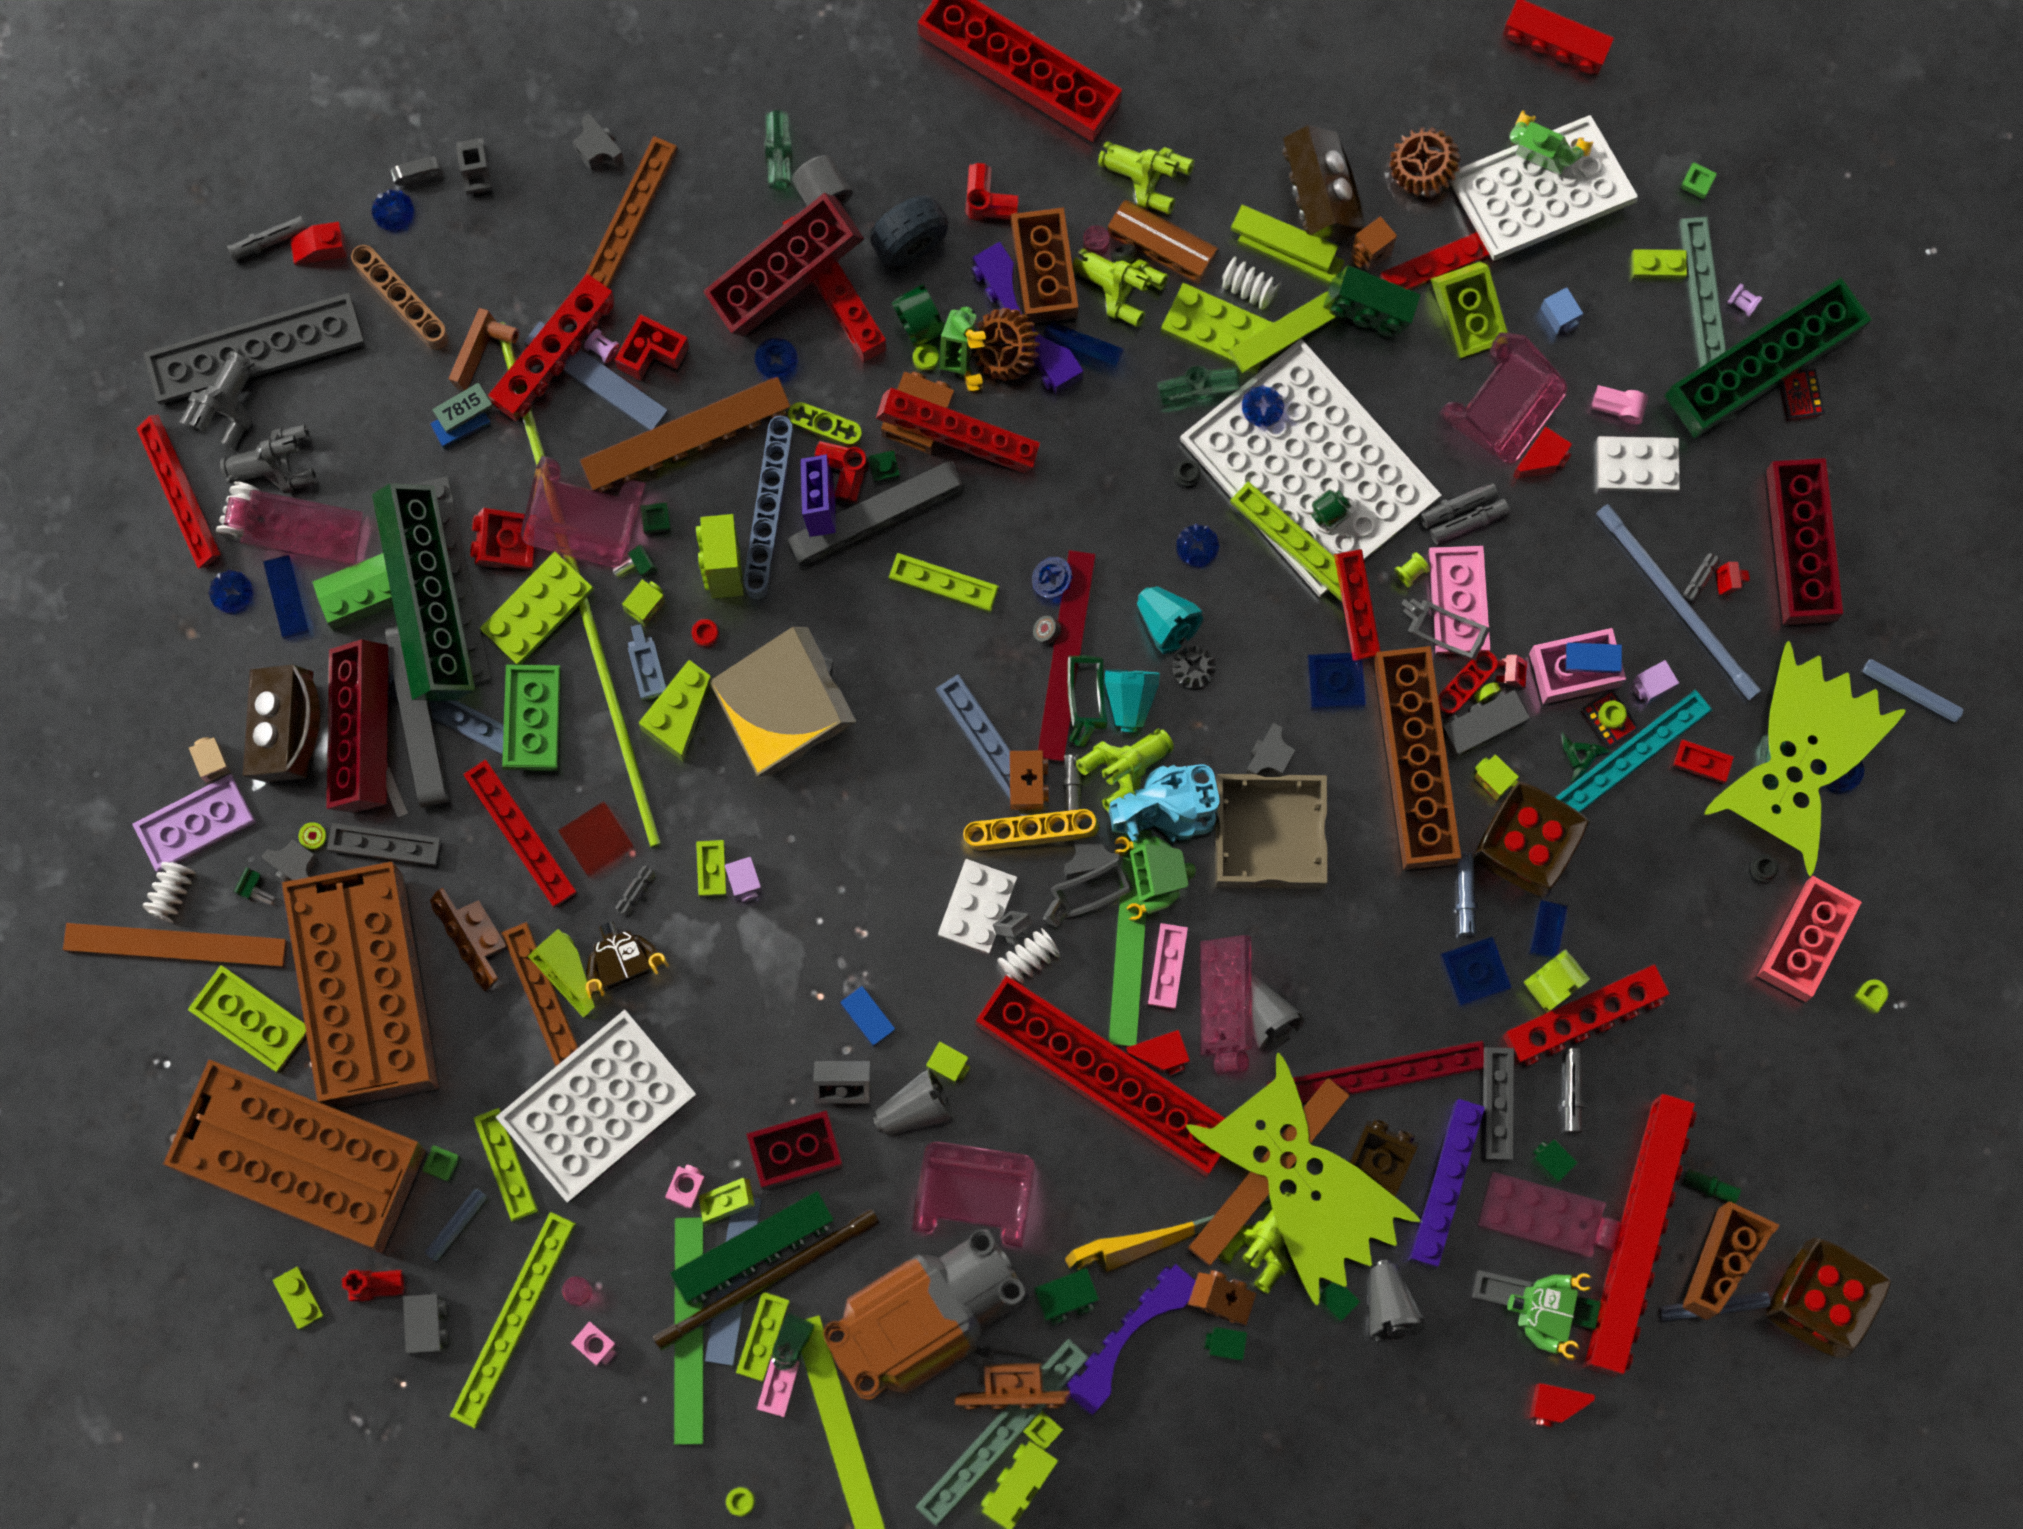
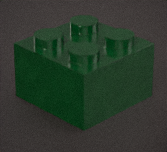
M1087 1268L1037 1286L1033 1291L1044 1323L1051 1322L1052 1326L1067 1322L1069 1319L1068 1315L1076 1312L1079 1317L1093 1312L1095 1305L1099 1301Z

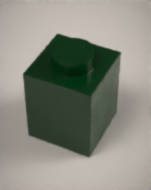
M1555 1139L1549 1144L1544 1140L1533 1151L1536 1157L1531 1161L1554 1185L1578 1163Z
M1326 1280L1319 1287V1305L1338 1324L1361 1302L1347 1287L1334 1282L1331 1283L1329 1280Z
M1213 1327L1212 1333H1206L1204 1349L1209 1350L1208 1357L1242 1362L1247 1332Z

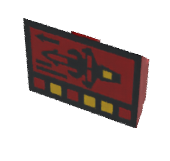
M1816 368L1801 370L1782 382L1789 419L1797 420L1825 414Z
M1613 689L1581 708L1608 748L1620 743L1640 729L1627 709L1626 720L1619 728L1608 729L1600 723L1598 713L1604 703L1618 701L1623 704Z

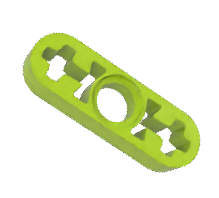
M803 402L794 403L788 410V418L794 428L847 448L855 447L861 442L862 432L856 422ZM803 410L805 416L810 419H812V415L815 414L816 416L813 419V426H809L810 420L806 418H801L800 421H797L796 415H794V413L799 414L800 411ZM821 419H829L833 423L829 431L818 429L817 424ZM837 424H841L840 430L844 432H849L850 429H853L856 437H850L849 440H846L845 434L840 431L835 436Z

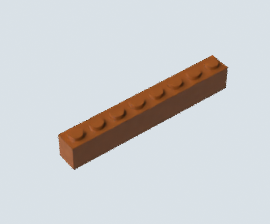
M774 377L584 457L579 461L591 489L598 488L600 493L614 487L613 481L623 478V481L626 482L638 477L637 471L646 467L650 472L664 466L662 461L672 457L673 461L688 456L687 450L697 447L698 451L713 445L711 440L721 436L722 440L737 435L736 429L746 426L747 430L762 424L760 419L769 415L771 419L776 416H783L786 414L785 409L790 407V404L779 378Z

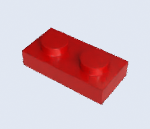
M1682 739L1672 767L1725 784L1734 756Z

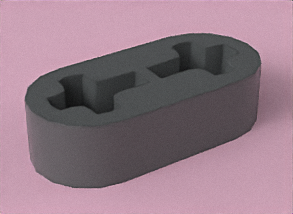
M426 157L397 165L391 170L394 184L404 186L435 178L443 173V169L438 157Z

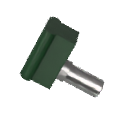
M638 545L628 552L630 558L615 567L613 573L619 577L631 568L636 567L640 575L645 578L658 569L643 545Z
M245 867L233 893L247 900L253 897L269 905H272L275 900V896L256 887L261 874Z

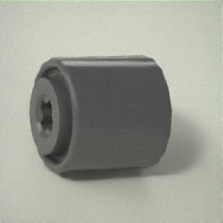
M829 155L814 157L806 161L797 169L792 177V183L806 206L824 192L835 196L842 206L853 195L852 188L833 157Z

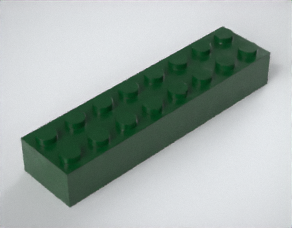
M1840 277L1672 385L1664 396L1693 437L1697 438L1861 332L1872 319L1842 277Z
M389 483L373 493L372 499L412 700L457 701L475 691L435 487L434 485Z

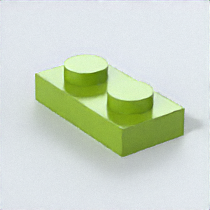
M1633 249L1632 278H1686V250Z
M724 840L697 841L699 897L727 896Z
M746 1178L739 1179L698 1196L702 1220L707 1224L755 1206L751 1183Z
M298 1266L273 1280L298 1330L325 1317Z

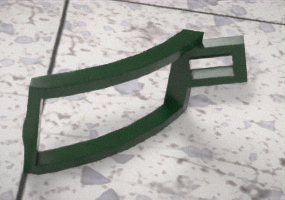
M1082 655L1069 656L1068 698L1072 725L1075 728L1069 740L1081 748L1085 747L1094 729H1106L1108 724L1104 702L1102 657ZM1074 662L1097 664V697L1100 718L1077 716L1074 692ZM1084 725L1086 727V730L1083 733L1082 737L1079 738L1078 735L1081 732Z

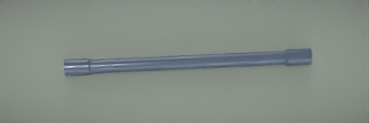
M1609 504L1602 507L1596 515L1609 531L1615 534L1731 676L1735 685L1744 696L1751 700L1762 690L1748 673L1743 671L1625 527L1624 522Z

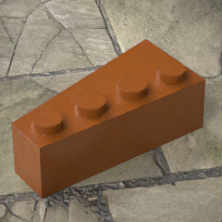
M1730 1201L1718 1208L1682 1309L1706 1320L1719 1314L1737 1288L1742 1277L1751 1268L1753 1261L1762 1252L1767 1241L1780 1225Z

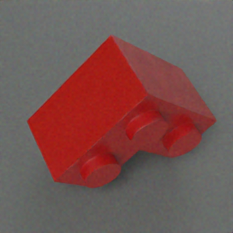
M640 314L615 358L617 369L640 381L653 359L677 370L690 348L688 338Z

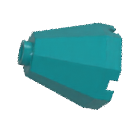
M1158 586L1147 587L1138 596L1137 606L1155 646L1163 654L1174 652L1181 648L1182 645L1178 642L1184 637L1187 641L1193 638L1204 621L1202 611L1194 603Z
M1105 670L1104 681L1116 726H1121V731L1137 732V727L1144 726L1159 686L1160 673L1137 670Z

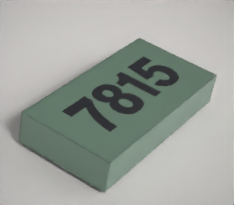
M477 383L432 410L447 434L491 409L493 406L480 384Z

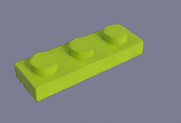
M762 1292L736 1374L761 1382L764 1381L790 1302L789 1300Z

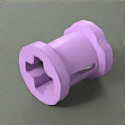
M1740 283L1727 303L1736 305L1746 312V316L1750 317L1762 300V297L1754 296L1745 290L1744 285Z
M596 329L586 340L584 349L587 351L592 350L602 357L604 363L610 362L620 345L616 341L611 342L601 335L602 332L599 329Z

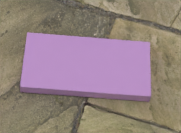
M229 774L132 825L155 871L158 873L164 870L161 867V863H178L255 824L256 821L232 774Z

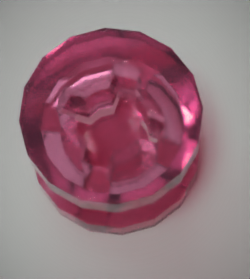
M1098 225L1086 229L1083 236V248L1087 249L1089 253L1093 252L1103 256L1109 247L1110 237L1108 231Z
M574 1276L565 1281L562 1293L568 1303L573 1306H582L589 1302L592 1296V1288L584 1278Z

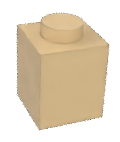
M210 737L201 738L194 743V746L189 747L199 775L205 783L231 773L221 746L214 737L211 739Z

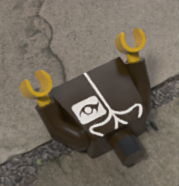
M614 921L605 923L599 927L603 941L593 945L594 951L588 958L586 968L587 983L585 986L588 998L592 999L591 994L594 991H600L601 996H604V991L607 992L653 972L658 974L656 968L659 965L665 964L668 968L669 964L664 955L659 953L655 945L641 935H632L630 931L619 934Z

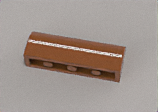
M1127 199L1120 205L1107 228L1108 237L1122 244L1134 245L1136 251L1197 284H1200L1219 251L1218 247Z

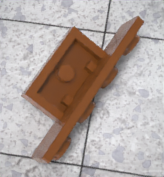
M444 888L438 889L430 899L433 912L441 919L447 935L453 939L459 949L461 958L467 962L473 972L476 983L482 987L483 991L490 990L498 978L486 958L503 951L506 944L479 900L456 910Z
M1042 1363L986 1364L984 1366L986 1392H962L955 1398V1404L964 1405L966 1409L979 1408L981 1404H991L992 1408H1006L1008 1404H1019L1020 1408H1032L1036 1404H1046L1049 1408L1062 1407L1063 1403H1066L1071 1398V1391H1043Z

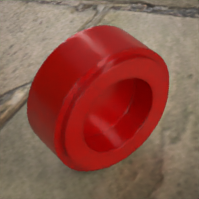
M702 619L697 621L692 627V638L698 646L707 648L717 642L719 631L713 621Z

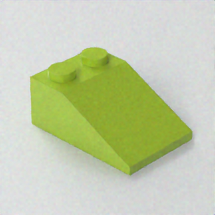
M1478 262L1431 279L1438 305L1460 358L1510 341L1488 265Z

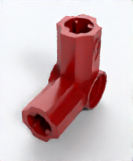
M983 163L969 165L965 213L972 220H982L985 217L1011 219V214L1017 213L1018 196L990 193L992 167ZM978 201L984 206L976 207L972 203Z
M819 441L815 456L827 454L831 469L841 471L835 490V499L850 504H857L864 475L869 468V462L864 451L858 447L847 448ZM854 457L862 458L861 464L857 467L849 466L850 460Z
M349 1270L347 1275L342 1278V1288L348 1291V1301L350 1302L373 1300L374 1297L403 1295L402 1270L382 1272Z

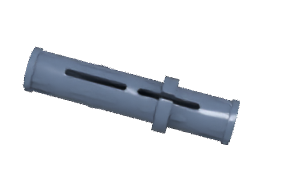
M1461 852V859L1458 862L1459 903L1456 904V911L1459 912V935L1464 936L1465 933L1466 936L1477 935L1476 911L1478 910V904L1475 903L1474 859L1472 858L1474 853L1469 852L1468 855L1467 852Z

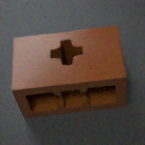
M1381 216L1356 234L1351 251L1354 263L1359 268L1363 267L1367 273L1392 255L1397 235Z
M1043 750L1010 751V810H1043V802H1049L1048 785H1043V775H1048V759H1043ZM1026 775L1032 776V785H1027L1025 781Z
M1211 1270L1210 1274L1198 1272L1188 1305L1228 1322L1246 1325L1257 1293L1246 1289L1247 1284L1235 1279H1231V1282L1227 1281V1275L1214 1270Z

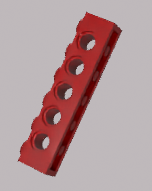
M791 217V218L787 219L786 221L782 222L783 226H784L788 221H790L793 217ZM836 262L813 282L864 363L886 351V339L841 266Z
M587 273L489 393L488 397L491 404L516 422L521 416L525 417L531 410V403L537 396L541 397L546 392L551 378L554 375L558 376L565 367L564 362L570 355L574 356L579 351L582 345L581 341L585 336H590L598 326L597 321L603 314L607 315L612 310L615 304L613 292ZM586 304L593 306V309L589 312L580 311L581 307ZM568 325L577 326L576 330L571 333L564 331V328ZM552 345L560 346L559 351L556 353H549L547 350ZM536 365L544 367L543 371L537 374L532 373L531 369ZM523 385L527 387V390L522 394L514 392L518 386Z
M894 388L888 389L883 394L876 416L877 420L1021 473H1025L1033 468L1040 442Z
M1654 964L1506 1031L1503 1037L1508 1048H1514L1516 1064L1525 1063L1527 1067L1540 1061L1539 1055L1549 1051L1551 1055H1554L1566 1049L1564 1044L1572 1040L1578 1044L1590 1038L1589 1033L1596 1029H1599L1600 1033L1616 1026L1614 1021L1624 1018L1625 1021L1639 1016L1638 1010L1648 1006L1650 1010H1653L1665 1004L1663 999L1669 995V992ZM1630 990H1640L1643 994V1000H1633ZM1606 1000L1615 1001L1618 1004V1012L1608 1011L1605 1005ZM1581 1012H1590L1594 1017L1593 1023L1587 1024L1583 1022ZM1563 1022L1567 1024L1569 1034H1559L1556 1030V1023ZM1534 1033L1542 1035L1544 1045H1534L1531 1041V1035Z

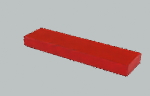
M1362 549L1334 554L1353 660L1375 657L1376 653L1381 652L1363 551Z

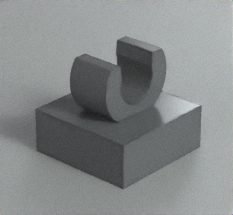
M1009 911L993 924V928L997 935L1006 936L1008 944L1017 945L1019 944L1017 935L1024 938L1028 937V930L1026 928L1032 924V920L1028 913Z

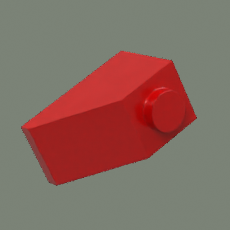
M339 222L312 225L291 238L294 265L347 257L344 232Z
M1545 426L1516 468L1513 477L1521 479L1554 473L1558 466L1564 468L1572 456L1569 453L1572 443Z
M1179 1030L1127 1047L1125 1051L1126 1054L1143 1065L1162 1074L1169 1072L1170 1075L1181 1073L1186 1070L1185 1066L1189 1065L1190 1062Z
M1539 1383L1535 1386L1530 1418L1537 1420L1536 1425L1553 1428V1424L1562 1423L1593 1402L1595 1395Z

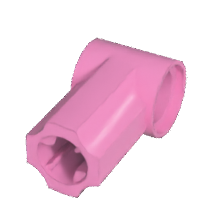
M1598 385L1592 409L1617 415L1622 421L1627 423L1641 424L1648 396L1640 391L1628 390L1622 392Z

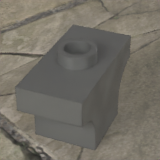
M589 113L581 119L583 132L572 141L575 152L590 170L601 163H610L617 167L624 159L622 151L614 143L615 137L608 128L602 129Z
M483 138L457 142L456 149L466 195L491 191L492 185Z
M1273 723L1264 740H1257L1251 751V754L1255 756L1247 768L1246 774L1261 775L1269 773L1276 777L1283 775L1294 756L1295 749L1286 745L1282 740L1281 732L1283 728Z
M1101 835L1074 840L1075 856L1064 865L1066 879L1077 878L1119 858V854L1110 853L1104 848ZM1113 867L1112 869H1110V870H1108V871H1114V870H1116V868ZM1102 874L1091 879L1099 878L1102 876Z
M293 839L284 849L279 851L267 849L261 856L267 864L278 871L275 876L283 882L311 877V869L318 861L314 854Z

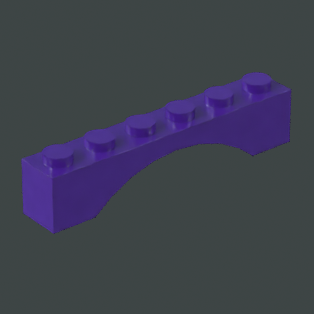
M998 242L973 257L971 271L978 282L982 280L987 288L985 293L991 303L996 302L1000 309L1009 308L1020 311L1013 292L1014 263L1001 242ZM1040 334L1035 337V342L1041 345L1035 347V351L1039 356L1032 358L1036 364L1033 368H1039L1042 373L1040 376L1041 380L1048 390L1052 389L1055 395L1083 379V369L1070 349L1056 345Z
M1457 1099L1454 1103L1434 1180L1408 1262L1434 1270L1439 1266L1484 1112V1106Z
M1177 1264L1172 1269L1168 1266L1164 1268L1156 1278L1160 1281L1154 1290L1149 1287L1139 1298V1301L1142 1303L1136 1311L1130 1309L1120 1321L1124 1326L1119 1332L1116 1333L1112 1330L1102 1342L1106 1346L1099 1355L1094 1352L1084 1365L1088 1368L1082 1376L1076 1373L1066 1385L1070 1389L1069 1391H1071L1070 1399L1091 1417L1111 1394V1378L1114 1364L1128 1338L1151 1319L1168 1312L1182 1310L1189 1302L1195 1280Z

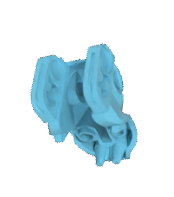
M1201 764L1187 767L1172 765L1168 768L1161 766L1155 769L1146 778L1144 789L1135 790L1134 794L1129 792L1124 796V799L1119 797L1110 802L1109 817L1112 831L1128 834L1132 842H1137L1140 831L1155 826L1172 843L1175 842V839L1187 840L1195 835L1210 833L1214 829L1216 822L1215 812H1217L1219 807V794L1214 772L1209 766ZM1197 773H1204L1209 777V781L1205 784L1197 783L1194 780V776ZM1203 792H1204L1205 795H1206V798H1205L1204 800H1203ZM1199 817L1209 820L1206 826H1202L1201 822H1197Z

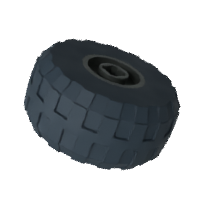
M926 195L915 196L893 207L875 223L871 229L870 243L883 263L892 267L906 265L928 253L940 243L948 231L949 220L942 207L934 198Z

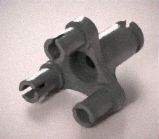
M231 351L229 354L231 357L229 360H226L214 385H209L206 390L191 393L188 399L190 403L179 423L192 430L199 428L205 432L216 411L228 417L229 421H231L220 443L235 450L244 430H248L252 423V420L237 398L251 373V367L253 368L255 363Z
M302 424L301 426L285 430L283 428L272 430L270 439L261 441L257 445L256 450L233 455L229 459L226 457L220 460V469L223 478H226V483L232 484L234 481L240 482L264 475L284 494L295 492L297 488L317 484L318 479L313 467L291 473L287 463L286 454L299 452V446L295 447V445H299V442L310 440V432L307 425Z

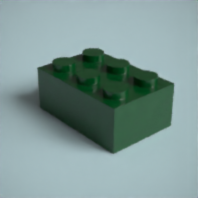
M1347 265L1332 279L1323 308L1330 310V314L1333 316L1347 317L1354 320V323L1358 326L1372 327L1383 336L1396 337L1412 324L1421 294Z

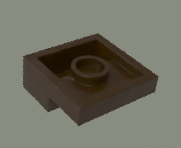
M1374 1119L1373 1122L1367 1120L1349 1163L1359 1168L1396 1197L1418 1148V1142L1414 1141L1415 1136L1407 1131L1400 1130L1398 1134L1389 1130L1390 1125L1382 1120Z

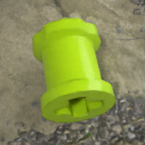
M1417 552L1413 553L1412 558L1402 567L1397 566L1394 569L1398 579L1408 588L1413 585V581L1422 573L1427 574L1430 571L1427 562Z

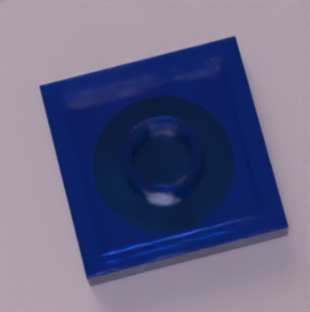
M1352 653L1313 654L1307 656L1311 710L1365 707L1362 659L1353 660Z
M1493 936L1440 955L1459 1007L1512 988Z

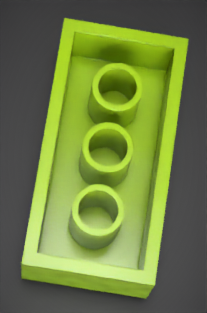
M733 514L700 517L701 526H696V536L700 553H698L699 568L701 569L705 591L710 590L712 599L744 596L740 545Z

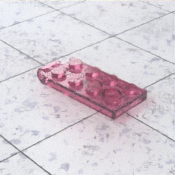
M250 490V501L238 497L228 498L224 525L244 529L243 537L240 540L241 544L350 566L353 565L363 512L257 490ZM263 517L265 521L258 522L257 518Z
M1240 935L1200 941L1201 1055L1206 1056L1216 1053L1214 1067L1220 1075L1246 1072L1249 1068V1058L1245 1051L1252 1049L1251 936Z
M1492 1172L1478 1227L1592 1257L1594 1252L1592 1251L1593 1246L1611 1251L1615 1250L1622 1223L1601 1217L1602 1211L1606 1206L1605 1202ZM1580 1223H1586L1587 1228L1581 1229Z

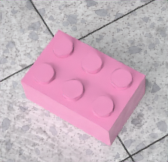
M1612 628L1534 645L1529 653L1543 705L1619 688L1626 680L1623 665L1621 673L1566 671L1567 642L1617 645Z

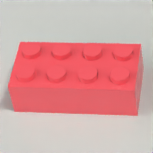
M1812 876L1802 888L1757 976L1804 1002L1810 1000L1814 996L1862 902Z

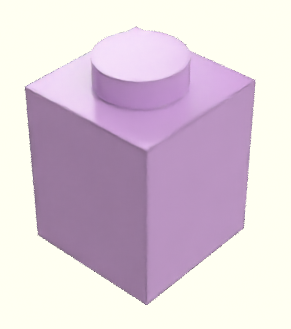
M1666 660L1638 674L1633 681L1635 684L1633 689L1639 699H1644L1645 703L1649 704L1675 690L1679 682Z
M751 857L725 865L736 901L741 899L742 902H748L758 897L757 894L762 893Z

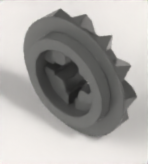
M1197 645L1185 647L1177 653L1172 665L1176 680L1181 685L1192 689L1207 685L1212 680L1216 670L1214 658L1208 650ZM1200 658L1199 668L1201 672L1194 670L1187 675L1190 667L1187 661L1194 663Z

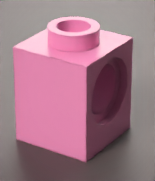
M686 1165L685 1169L678 1166L665 1196L667 1201L693 1211L706 1181L705 1177L700 1175L702 1171L690 1165ZM684 1179L694 1181V1188L689 1193H683L679 1190V1185Z
M591 1322L571 1342L598 1367L602 1363L606 1366L617 1353L614 1351L617 1345ZM594 1339H601L604 1343L603 1350L598 1354H593L589 1350V1344Z

